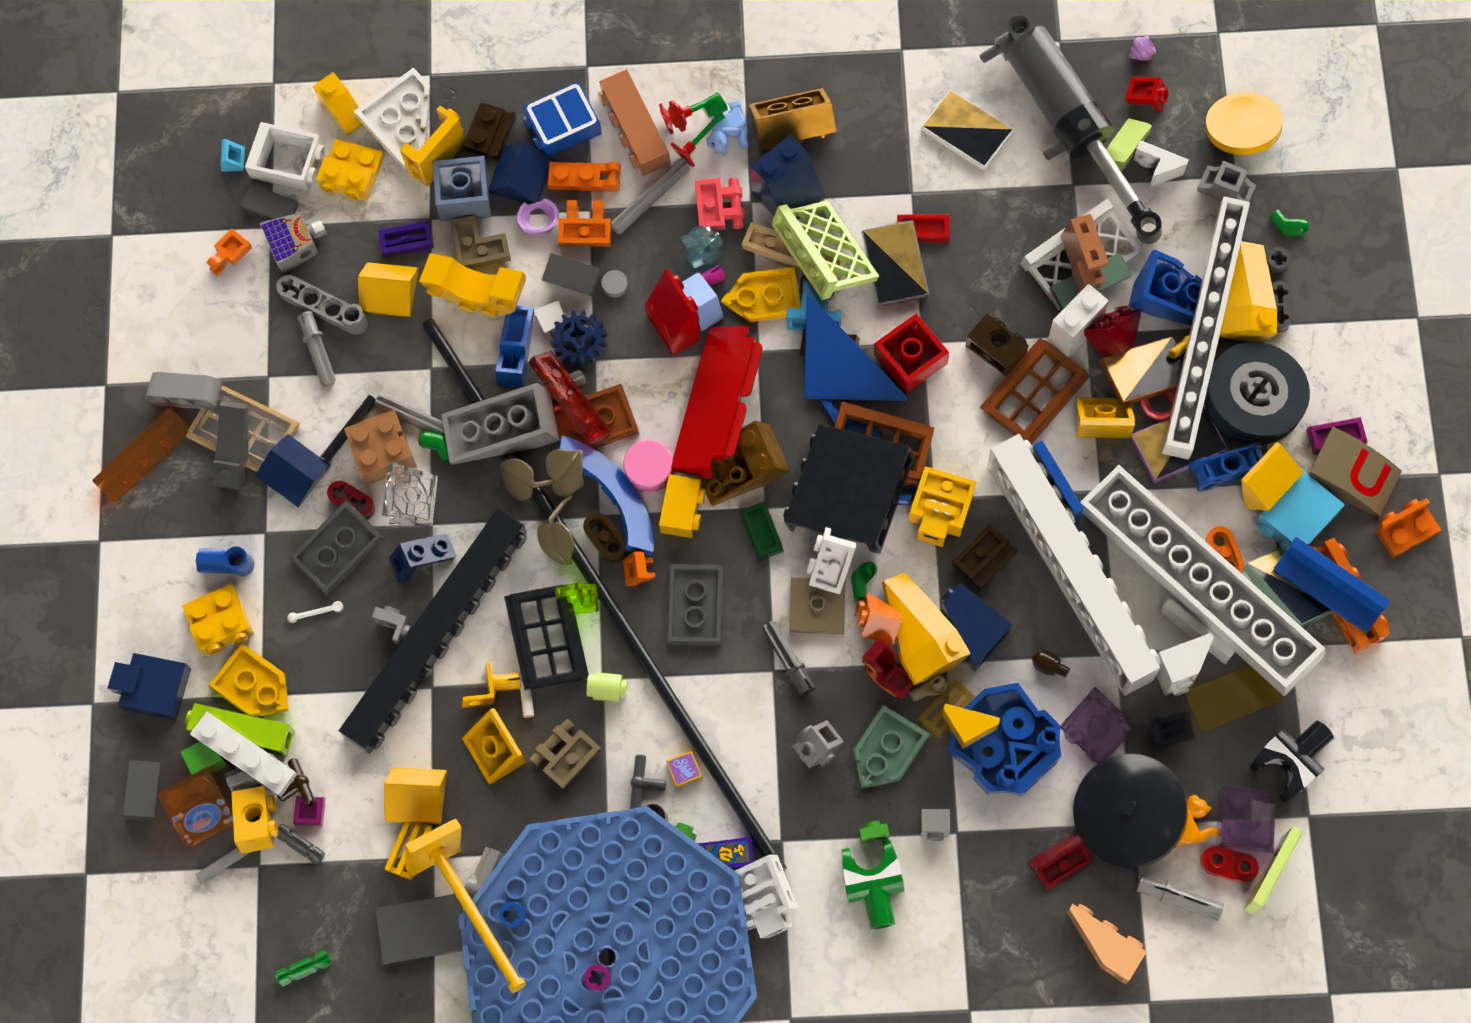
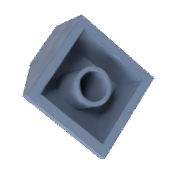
M484 156L433 161L435 202L440 222L476 215V218L491 216Z

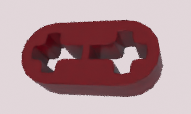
M335 481L329 485L327 496L334 506L338 508L345 500H348L358 510L356 505L353 504L354 501L362 505L366 502L368 509L366 511L361 509L359 512L366 519L373 516L375 505L367 494L344 481ZM336 490L340 492L343 490L349 498L345 499L341 496L337 498L334 493Z

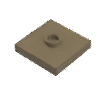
M791 577L789 633L844 634L846 579L841 593L837 594L810 586V578Z

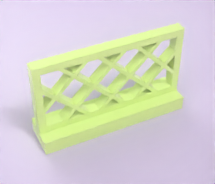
M828 201L790 209L787 204L778 206L771 225L821 300L831 298L832 293L835 291L877 281L879 275ZM824 211L829 220L814 215V213ZM796 217L808 220V224L805 225L798 222ZM811 222L826 227L825 231L822 232L810 227ZM828 229L838 232L842 238L827 234ZM807 234L821 239L820 244L811 241ZM827 241L837 245V251L823 246V242ZM841 247L851 251L854 258L840 253ZM820 253L834 258L833 262L825 261ZM836 260L850 264V270L836 265ZM854 266L864 270L866 275L853 272ZM833 272L847 277L846 280L838 281Z

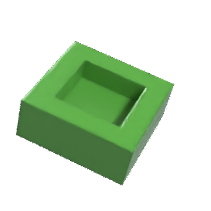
M880 821L865 823L863 825L864 828L859 829L861 845L889 839L887 823L880 824Z

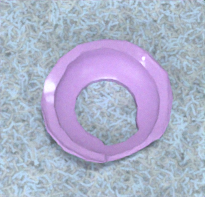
M543 199L532 204L524 202L517 212L518 225L525 233L533 236L550 233L559 220V210L549 199ZM536 209H542L549 217L548 224L541 229L533 228L529 224L530 212Z

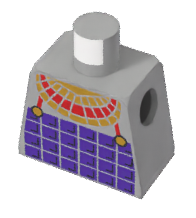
M301 213L260 223L282 274L288 273L317 255L318 250L313 240L327 234L321 220L306 225Z

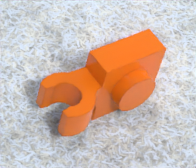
M231 229L214 245L217 253L206 262L210 266L209 270L218 276L225 269L228 261L235 265L252 249L251 244L234 229Z

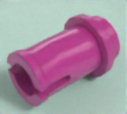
M719 265L700 274L710 287L726 280L724 272Z

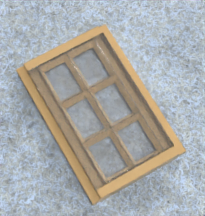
M222 385L216 408L210 410L200 409L188 429L186 438L216 452L219 404L221 401L248 404L249 452L245 456V467L257 472L269 451L287 434L294 437L300 423Z

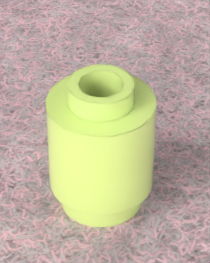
M596 672L595 675L588 676L587 697H593V700L620 702L621 697H626L628 681L623 680V675Z

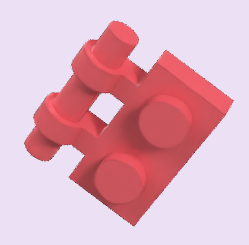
M720 178L695 181L700 232L725 230V220L729 219L733 220L734 229L744 227L745 211L741 207L743 193L742 188L739 186L738 178H730L728 180L729 187H721ZM723 199H730L731 208L723 209Z

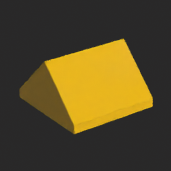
M367 262L358 275V301L363 312L411 317L419 268Z
M1076 397V438L1131 437L1135 426L1131 404L1121 407L1117 398Z
M1278 442L1241 480L1244 506L1248 509L1269 511L1304 473Z
M494 708L490 709L462 738L489 784L498 781L527 763Z
M392 767L384 782L385 822L441 824L447 770Z

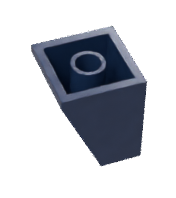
M791 135L751 166L752 194L773 216H775L778 206L787 204L790 209L819 203L825 198L808 152Z

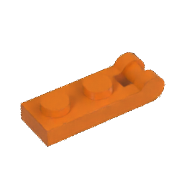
M550 162L548 188L549 190L616 192L620 189L618 175L621 174V164L618 162H608L606 164ZM601 175H608V179L601 180Z

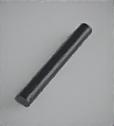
M367 396L320 457L324 461L329 463L348 439L344 428L360 423L375 405L376 399L373 396Z

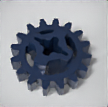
M573 310L571 311L570 318L563 314L562 323L554 322L557 330L550 331L551 338H553L550 344L552 348H555L554 354L556 357L562 355L561 360L563 364L571 360L572 367H575L577 362H581L582 366L586 367L587 360H590L592 363L596 362V354L603 356L601 347H607V340L604 339L607 337L606 329H602L604 326L601 320L596 322L595 314L590 315L588 318L585 310H582L580 316H577ZM577 332L581 336V346L576 341Z

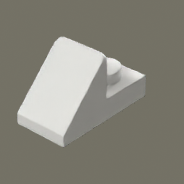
M1141 140L1133 159L1145 168L1156 169L1150 183L1151 187L1183 176L1189 159Z

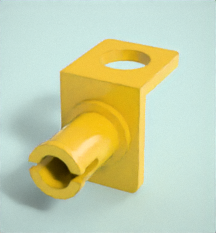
M490 662L486 663L485 675L488 694L462 697V708L493 705L494 694L497 691L520 690L519 672L494 675L491 672Z

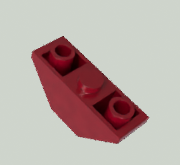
M1131 306L1116 307L1114 312L1104 314V318L1093 321L1091 326L1084 329V335L1098 354H1123L1134 347L1141 318V309H1131Z

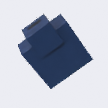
M133 653L130 665L114 663L107 688L111 692L121 695L118 706L123 710L176 721L191 668L186 663Z

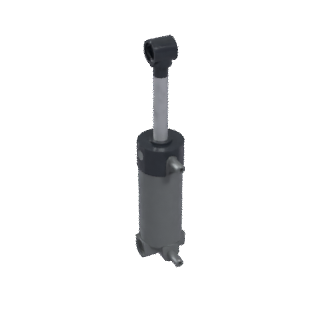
M1016 14L1012 16L1007 23L1008 31L994 39L995 45L980 54L981 61L986 63L999 54L1003 56L1005 61L1008 60L1053 127L1054 134L1059 142L1043 152L1046 160H1050L1064 151H1067L1071 158H1079L1090 153L1132 216L1130 222L1136 229L1137 238L1145 244L1157 242L1162 235L1160 216L1152 212L1150 208L1144 207L1103 145L1111 137L1115 128L1098 103L1094 101L1048 30L1044 26L1034 27L1025 15ZM1148 223L1156 226L1151 232L1144 231L1142 227Z

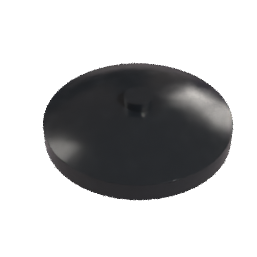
M1122 754L1103 760L1085 775L1075 794L1073 817L1080 838L1094 855L1118 867L1138 868L1158 862L1177 846L1186 829L1188 803L1179 780L1164 764L1144 755Z

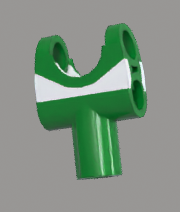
M890 840L882 841L883 860L877 868L872 870L860 868L854 858L851 857L850 849H842L843 880L848 902L865 901L871 930L895 925L889 895L905 892L900 864Z

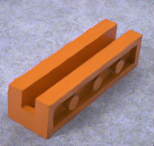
M1335 538L1325 541L1318 548L1313 547L1361 580L1358 570L1355 567H1351L1346 559L1347 552L1342 544H1338ZM1331 612L1354 654L1383 641L1390 634L1388 631L1389 624L1383 615H1380L1370 630L1365 633L1335 612Z

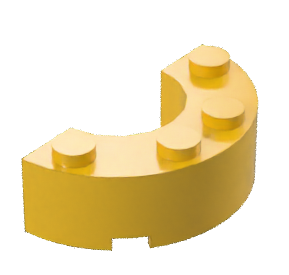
M430 253L419 282L427 288L426 292L429 295L441 297L459 305V309L466 313L478 311L487 317L496 318L497 315H507L515 311L526 282V276L522 271L499 267L495 275L484 274L463 266L452 257Z

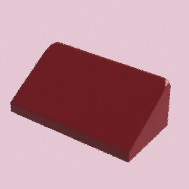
M1076 834L1068 836L1028 861L1031 870L1045 891L1093 863L1083 840Z

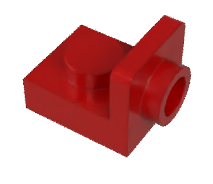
M1131 77L1125 100L1128 104L1152 105L1156 112H1162L1164 103L1168 101L1169 91L1160 77Z

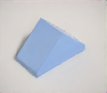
M699 272L682 281L685 287L683 292L687 297L692 296L698 306L696 312L700 320L697 322L700 325L701 331L724 319L717 295Z

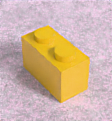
M669 474L659 522L661 533L693 538L694 530H699L701 514H697L699 504H704L706 489H702L701 479Z

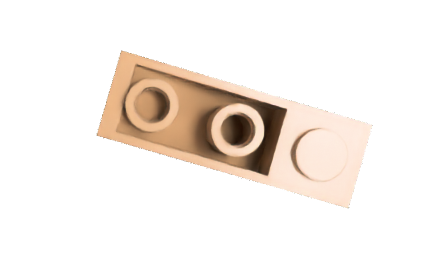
M1072 904L1067 914L1100 968L1124 984L1129 982L1147 951L1142 949L1143 944L1131 936H1128L1126 939L1117 933L1118 928L1106 920L1100 922L1092 917L1094 913L1084 905L1079 904L1077 907Z

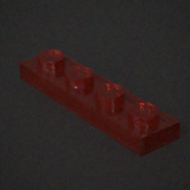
M548 351L533 356L528 363L587 443L591 445L607 439L612 433L553 352Z

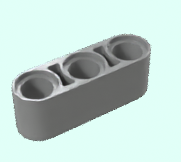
M154 372L152 373L145 399L159 406L215 409L223 383L219 379L207 375Z

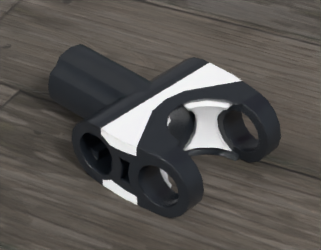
M1318 720L1311 724L1296 740L1283 729L1263 748L1249 768L1256 772L1260 767L1263 768L1269 764L1282 767L1287 773L1288 784L1279 798L1285 803L1304 790L1325 770L1314 757L1334 739L1331 730Z

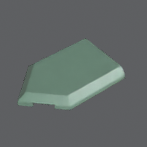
M882 705L853 749L861 789L900 781L930 733L887 706Z

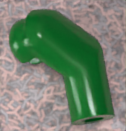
M1280 210L1275 211L1269 217L1284 236H1301L1309 230L1307 220L1287 219Z
M429 431L420 434L418 439L420 447L436 450L442 462L449 460L446 439L442 434Z
M874 562L862 563L851 575L855 601H862L864 599L865 593H867L865 585L877 573V566Z

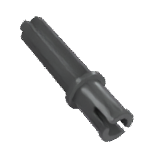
M770 621L766 623L762 630L786 669V677L791 678L801 697L805 696V692L806 695L810 694L816 687L804 669L805 664L800 663L777 622Z

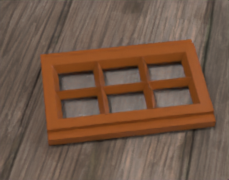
M1039 338L984 401L980 409L1014 436L1020 434L1023 440H1028L1032 445L1089 379L1090 375L1046 340Z

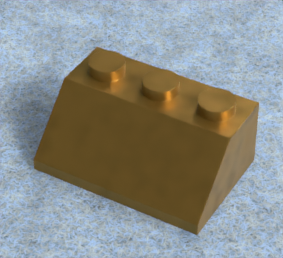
M823 88L749 104L757 140L761 149L772 150L789 135L798 143H803L807 138H826L830 136V133L837 132L832 102Z

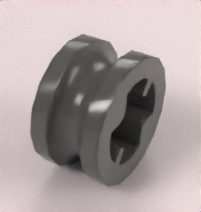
M1280 247L1271 249L1266 257L1269 272L1273 274L1285 272L1291 261L1289 252ZM1275 256H1278L1280 261H1282L1281 265H1276Z

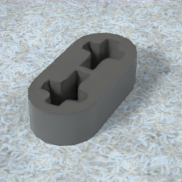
M1279 281L1273 283L1272 288L1274 294L1276 290H1279L1281 295H1284L1281 303H1278V297L1274 295L1277 314L1278 311H1281V318L1284 319L1283 324H1279L1277 320V333H1282L1288 330L1292 323L1293 300L1291 287L1287 283Z

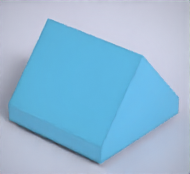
M222 139L221 171H243L245 147L227 139Z

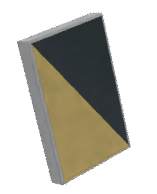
M913 220L862 230L867 259L879 275L877 281L872 282L877 306L881 307L929 297Z

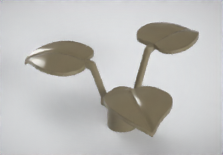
M556 449L551 451L546 458V470L552 479L540 482L533 481L534 471L526 462L514 458L502 461L500 464L501 478L506 490L513 498L521 501L527 500L533 494L532 487L536 488L552 484L555 494L564 497L548 518V524H541L538 527L537 538L541 549L550 559L559 564L571 565L574 552L572 533L563 523H554V519L565 504L573 498L572 493L581 489L584 485L582 450Z

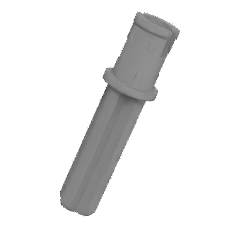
M303 312L302 315L297 316L304 335L302 340L304 343H307L321 385L324 387L331 386L336 381L322 341L323 333L317 327L313 312Z

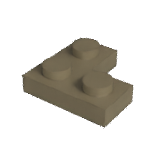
M476 215L450 220L458 263L473 269L511 261L506 233L480 238Z

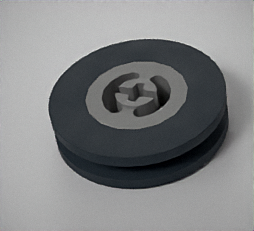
M1248 342L1227 349L1212 366L1204 405L1211 421L1228 437L1245 444L1261 442L1262 445L1280 441L1295 429L1308 408L1310 388L1305 372L1290 354L1270 344ZM1260 384H1264L1265 387L1258 393L1251 404L1248 403V399L1255 393Z

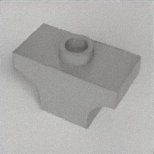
M1223 161L1219 167L1207 166L1197 191L1222 201L1224 196L1249 202L1256 184L1247 178L1248 170Z

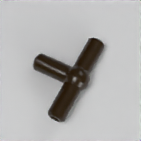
M292 758L288 761V766L297 773V776L281 797L277 795L280 801L285 802L299 791L305 806L312 807L315 805L316 800L310 789L309 779L304 775L298 759Z

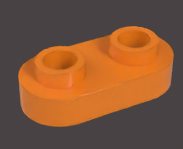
M1221 526L1211 529L1205 542L1242 573L1244 560L1233 533L1228 528ZM1220 539L1224 545L1217 546L1214 540Z

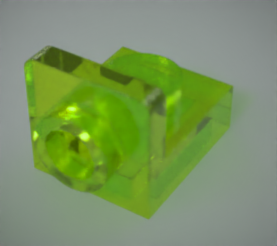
M575 583L555 587L556 598H567L568 603H573L575 615L597 612L599 610L597 584Z

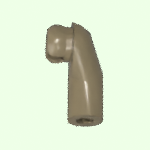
M934 676L911 688L908 693L912 701L916 702L925 696L942 695L947 690L948 684L942 676Z

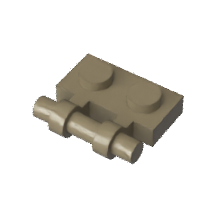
M566 719L560 726L557 725L552 730L553 734L544 744L540 743L535 748L536 752L529 759L536 766L544 759L547 760L549 764L542 771L562 790H565L601 751V747L581 729L574 737L569 735L568 733L575 726L569 719ZM562 740L566 745L555 756L551 751Z

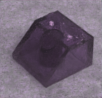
M1223 786L1218 792L1217 829L1219 833L1216 836V846L1233 850L1274 853L1276 796L1252 788Z

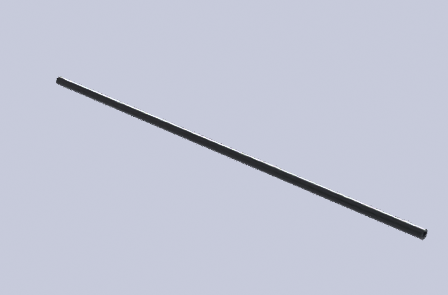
M434 319L426 320L422 324L423 328L472 404L485 400ZM520 452L505 454L508 459H520L525 462ZM534 476L533 481L538 482V480ZM532 487V497L548 521V518L556 508L542 487ZM558 513V515L554 519V523L560 522L567 527V525L561 518L560 514ZM573 536L574 552L572 560L763 857L778 855L783 870H786L785 863Z

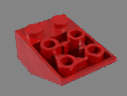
M666 269L644 306L646 316L671 355L674 356L700 341L698 331L701 328L697 322L700 319L696 312L698 310L696 302L692 296L687 297L683 292L685 287L679 276H673L670 270Z

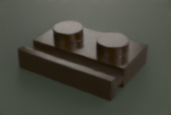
M481 102L462 145L463 149L484 157H493L498 161L515 122V112L511 111L510 113L503 108Z
M989 523L952 560L951 564L981 590L1017 554L1018 549L1014 548Z

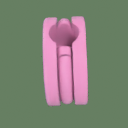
M654 440L637 442L630 447L624 457L625 475L640 492L655 493L664 489L667 486L669 474H674L671 468L672 455L668 448L660 442Z

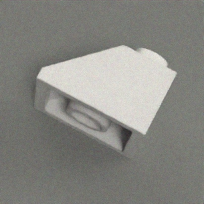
M1212 633L1158 653L1161 664H1159L1160 669L1156 677L1165 696L1171 693L1174 696H1179L1189 691V687L1194 684L1193 682L1199 674L1213 640Z

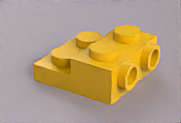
M335 138L329 156H325L316 180L320 188L327 193L334 194L338 192L345 194L346 197L353 200H359L360 198L368 201L385 157L384 152Z
M232 583L182 605L197 648L204 656L215 655L221 652L224 646L231 643H241L254 633L235 586Z

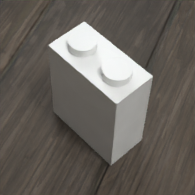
M1088 284L1053 319L1048 343L1070 358L1088 340L1084 335V329L1091 326L1093 321L1104 318L1109 300Z

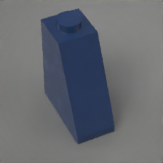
M960 583L956 589L951 587L941 600L944 601L942 612L958 631L970 654L966 660L970 668L976 672L1007 636L1012 624Z

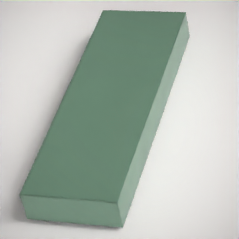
M1120 252L1107 258L1109 264L1101 268L1105 282L1099 289H1096L1099 293L1132 276ZM1074 276L1058 282L1049 288L1061 311L1079 294Z

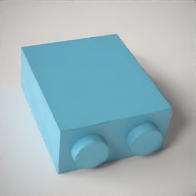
M1303 471V475L1269 511L1264 510L1256 521L1260 532L1266 537L1275 539L1284 552H1286L1295 537L1310 546L1345 505L1305 471Z

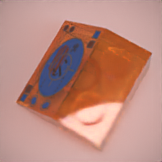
M208 767L157 793L168 818L188 848L233 825L232 806L216 774Z

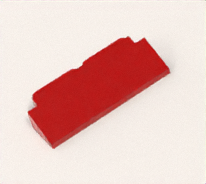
M748 326L709 328L673 455L672 472L713 479V460L724 462L726 457L730 458L735 455L747 411L746 405L741 402V398L749 396L752 392L763 352L762 345L756 342L755 337H750Z

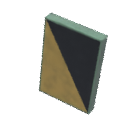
M1281 548L1248 562L1242 568L1244 572L1269 599L1302 628L1330 615L1332 612L1328 607L1274 572V567L1285 553Z

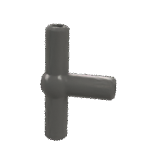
M638 754L635 756L634 773L630 781L632 787L630 809L641 807L643 789L665 791L666 780L644 778L645 755Z

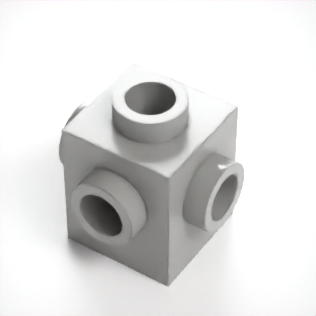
M828 720L815 726L810 725L798 734L800 739L793 745V748L799 754L801 760L811 768L819 763L821 766L829 763L835 757L833 752L844 741Z

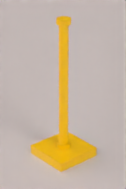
M457 819L406 843L405 866L409 875L412 877L437 864L508 981V989L511 993L521 990L526 985V982L523 978L518 977L447 858L461 852V826Z

